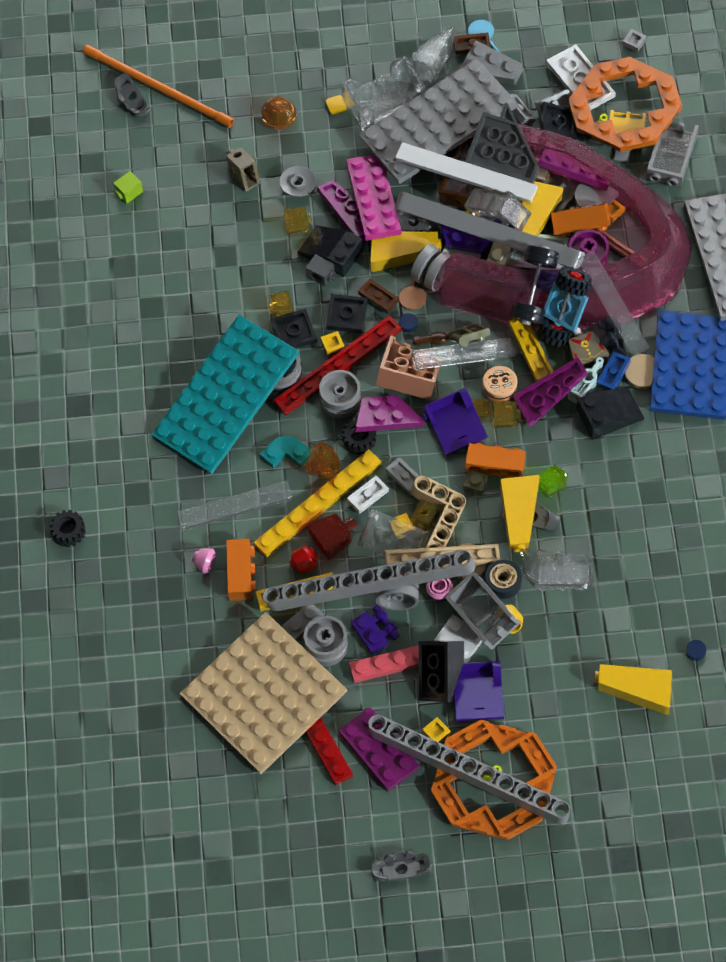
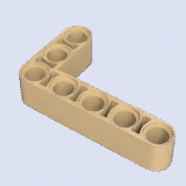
M419 476L411 486L412 496L442 511L425 548L446 547L465 507L466 499L462 494L426 476ZM417 485H422L425 490L419 489ZM434 493L440 494L442 498H437ZM452 502H456L459 507H455ZM444 518H449L452 523L446 522ZM437 534L443 535L444 539L438 538Z

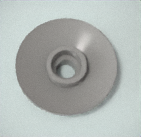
M292 166L286 169L280 177L281 189L292 197H302L309 194L316 184L314 173L304 166Z

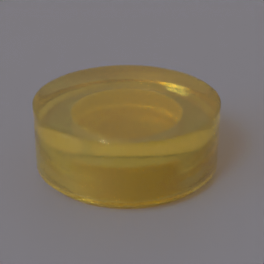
M477 399L473 402L479 419L489 415L490 404L488 401Z

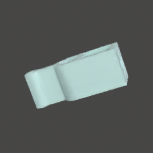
M598 357L593 368L586 369L588 375L568 393L570 401L577 404V398L590 394L595 390L597 375L603 371V358Z

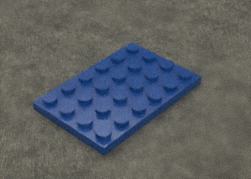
M658 311L650 411L721 420L726 419V320L720 321L719 317Z

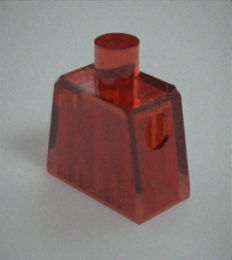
M332 514L308 524V533L329 561L351 543L350 530L357 527V524L352 517L342 521L337 514Z

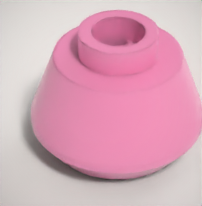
M201 548L199 551H195L192 558L194 566L203 574L209 573L214 565L216 552L212 548Z
M449 578L427 582L426 584L427 593L435 600L446 599L445 597L453 589L452 581Z

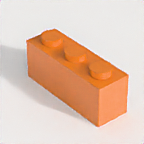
M608 203L551 213L554 235L560 234V237L571 236V232L596 228V231L607 230V226L611 225Z
M469 443L465 472L469 473L470 470L489 476L503 478L523 477L526 451L518 448L507 449L501 446Z
M250 539L226 540L229 601L253 600V592H256V581H252V575H256L255 563H252L251 557H255V547L251 546Z

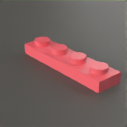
M419 645L349 662L354 683L419 667Z

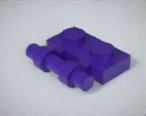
M379 605L372 608L375 613L373 617L368 612H365L350 621L352 627L371 654L388 645L386 637L391 636L393 640H396L400 636L396 631L397 627L395 624L389 621L387 618L388 614ZM381 622L385 629L380 631L376 624Z

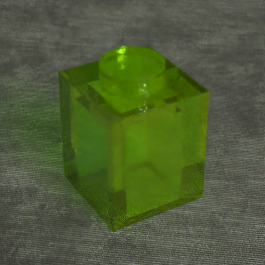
M556 464L539 474L538 487L547 498L567 487L568 476L564 469H560Z

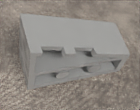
M477 40L460 67H464L477 58L499 83L515 85L523 72L522 63Z

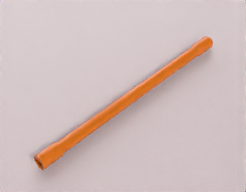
M88 44L83 49V54L94 60H98L122 73L128 74L130 77L199 111L228 128L232 127L234 118L198 102Z

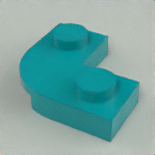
M282 436L272 441L260 453V458L272 468H275L287 456L301 467L313 456V451L295 437Z

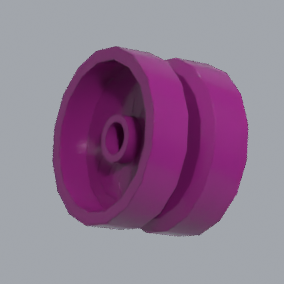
M582 230L571 237L569 247L585 252L580 271H585L590 277L600 275L608 264L609 242L607 238L595 230Z

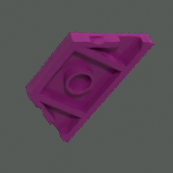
M398 395L362 398L355 432L423 427L425 421Z

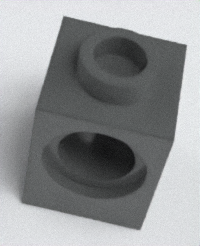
M316 254L306 266L307 278L325 287L336 275L334 263Z

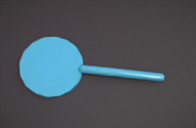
M476 20L468 27V34L488 32L489 39L494 34L493 25L486 20ZM490 40V45H491V47H492L494 50H496V51L499 52V50L496 48V46H495V45L493 44V42Z

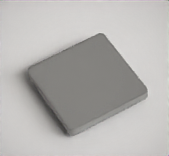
M615 150L613 160L629 163L632 150L623 152Z

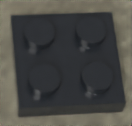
M543 102L541 105V134L575 142L577 131L570 108Z
M331 294L326 330L363 333L368 298Z
M306 308L270 319L276 337L295 349L317 342V337Z

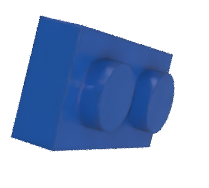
M613 352L596 382L597 386L607 390L616 389L630 365L631 359Z

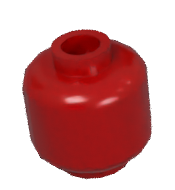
M304 545L291 552L289 564L293 571L297 570L300 574H305L316 568L319 558L313 547L309 548Z

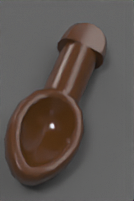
M438 331L429 336H416L413 338V344L416 346L426 343L442 345L448 341V334Z

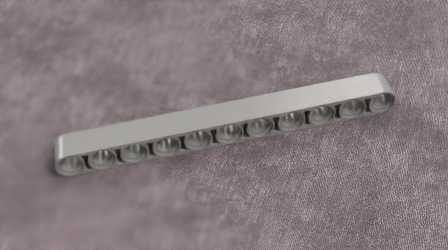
M400 191L394 207L397 210L525 253L528 245L548 246L551 250L560 253L558 264L568 266L569 268L580 269L585 252Z
M459 550L270 587L264 591L263 600L271 610L281 611L468 575L475 570L476 564L468 551Z
M374 715L369 719V734L374 739L555 824L563 825L569 820L570 806L567 802L386 717ZM375 725L383 726L381 729L373 728ZM393 733H399L400 737L393 738L391 737V735ZM412 741L419 743L417 746L409 745ZM429 750H435L437 753L434 755H429L427 752ZM452 758L455 762L449 764L445 760ZM465 767L473 768L471 772H465L463 769ZM488 775L491 777V779L485 781L482 779V777ZM508 784L510 787L508 789H502L500 785ZM524 792L528 794V797L521 798L518 794ZM544 801L547 805L541 807L537 805V802ZM557 810H563L565 814L557 815L555 812Z

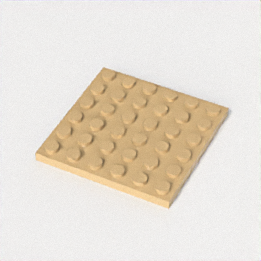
M265 612L180 692V695L262 774L347 692V689Z

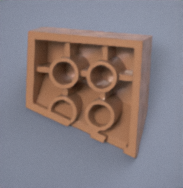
M390 335L379 368L376 386L430 400L441 360L423 351L417 352L411 349V345L407 343L401 344L396 341L395 337Z

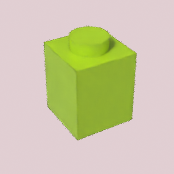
M131 171L113 183L115 196L119 200L122 199L126 204L143 192L142 182Z

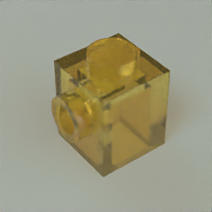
M305 206L284 210L288 235L309 231L308 224H312L310 213H306Z
M288 290L270 295L271 303H268L271 314L274 313L275 317L294 312Z
M503 401L493 403L494 428L517 427V420H521V411L517 409L516 402Z
M421 498L411 516L412 526L420 532L425 531L429 533L439 515V506Z

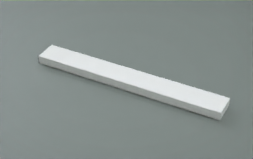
M403 142L395 157L396 161L528 203H532L538 189V185Z

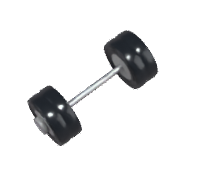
M545 245L527 246L524 261L536 265L537 270L528 304L513 302L510 312L512 319L520 321L519 323L523 325H542L545 309L532 305L541 267L555 269L560 253L551 250L550 247Z

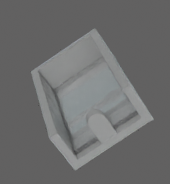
M678 122L676 128L668 127L661 134L659 141L654 146L647 168L646 179L652 182L668 184L672 187H682L698 136L699 125H695L692 133L684 131V123Z
M475 571L466 575L463 581L451 589V592L445 597L482 642L491 650L520 624V621Z

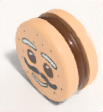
M495 366L488 369L482 381L484 395L490 401L496 403H504L511 400L517 392V376L514 371L505 366Z

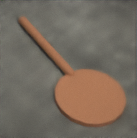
M412 280L411 286L404 288L399 295L400 304L409 310L421 308L427 299L424 290L415 286L414 280Z

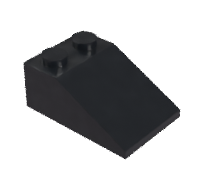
M316 225L297 251V254L309 260L316 254L334 263L336 274L345 277L363 251V240L345 230Z
M629 388L596 391L577 398L576 410L592 440L644 420V416Z
M419 641V701L451 702L464 663V641Z

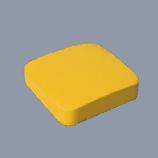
M341 95L325 100L331 115L347 110Z

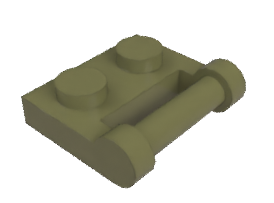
M475 323L452 330L447 336L449 341L457 342L460 346L465 347L469 344V341H482L491 334L488 327Z

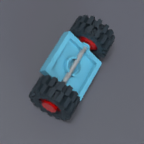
M568 266L560 268L544 307L545 317L543 323L539 325L537 330V336L541 337L542 341L545 340V343L564 347L568 345L572 332L577 330L589 298L586 295L592 282V277L586 274L585 271L581 272L578 268L574 269V267L569 268Z

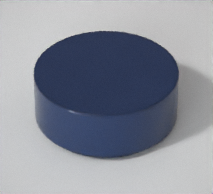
M411 313L403 314L399 319L401 330L407 333L415 331L418 326L417 317Z
M700 640L689 642L686 648L688 658L693 661L702 660L706 655V645Z

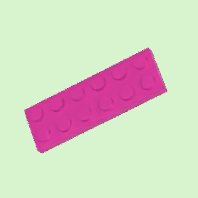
M374 154L346 159L365 240L401 235V226L397 211L394 208L395 203L385 167Z

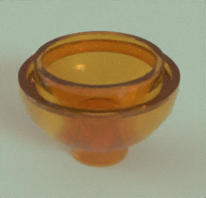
M276 96L264 103L261 116L263 122L268 127L284 129L294 123L297 117V110L291 100L282 96Z
M319 442L312 447L308 461L305 462V468L310 475L315 474L320 478L332 479L339 474L340 461L337 453L330 445Z

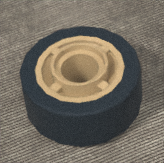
M497 560L486 569L485 583L498 598H511L521 588V570L512 561ZM502 577H504V578H507L508 580H506V581H501V580H499V579L502 578Z

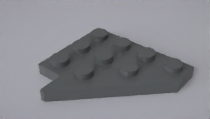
M508 103L504 104L500 117L485 112L482 113L465 162L534 184L540 167Z

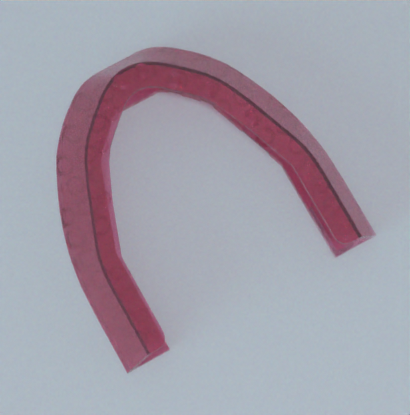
M518 123L535 158H541L544 148L570 155L610 181L609 186L619 192L615 200L623 205L625 210L633 215L636 214L647 233L651 236L649 243L643 249L619 261L600 267L580 269L581 272L585 271L586 274L592 277V282L586 295L589 298L577 328H593V326H597L596 320L606 321L605 316H612L621 324H624L642 315H649L663 304H668L680 289L692 250L690 236L674 208L662 195L644 181L582 142L561 134ZM454 253L449 257L445 267L440 305L509 323L510 320H513L510 317L513 302L528 304L536 270H519L465 254ZM540 270L532 305L544 309L553 282L556 281L560 270Z

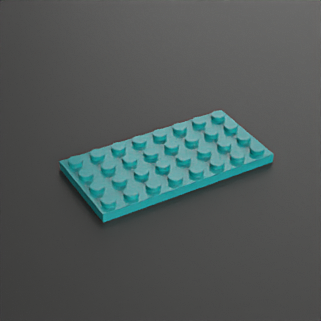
M239 314L151 435L208 473L213 474L297 358L299 351Z

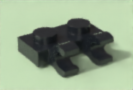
M605 316L606 321L596 320L597 327L605 329L608 337L599 336L600 344L608 345L612 353L617 352L625 356L626 350L621 323L612 316Z

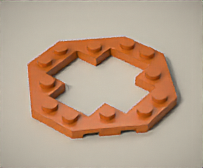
M631 57L595 64L568 99L576 131L581 134H588L592 136V139L604 145L607 143L619 152L656 145L661 134L667 130L673 122L675 115L682 109L681 99L673 76ZM634 75L638 88L656 85L663 109L647 112L649 127L616 134L612 120L594 123L587 100L603 96L601 82Z
M479 720L446 738L444 745L463 754L490 739L501 755L519 746L538 776L528 781L527 784L550 794L557 766L536 733L529 731L526 733L518 731L513 727L501 724L498 726L490 724L489 721ZM448 758L445 762L450 764L455 762V760ZM437 768L431 794L452 827L508 841L543 821L542 817L523 808L497 821L487 804L468 813L450 782L458 778ZM544 801L537 802V805L541 807L547 805Z

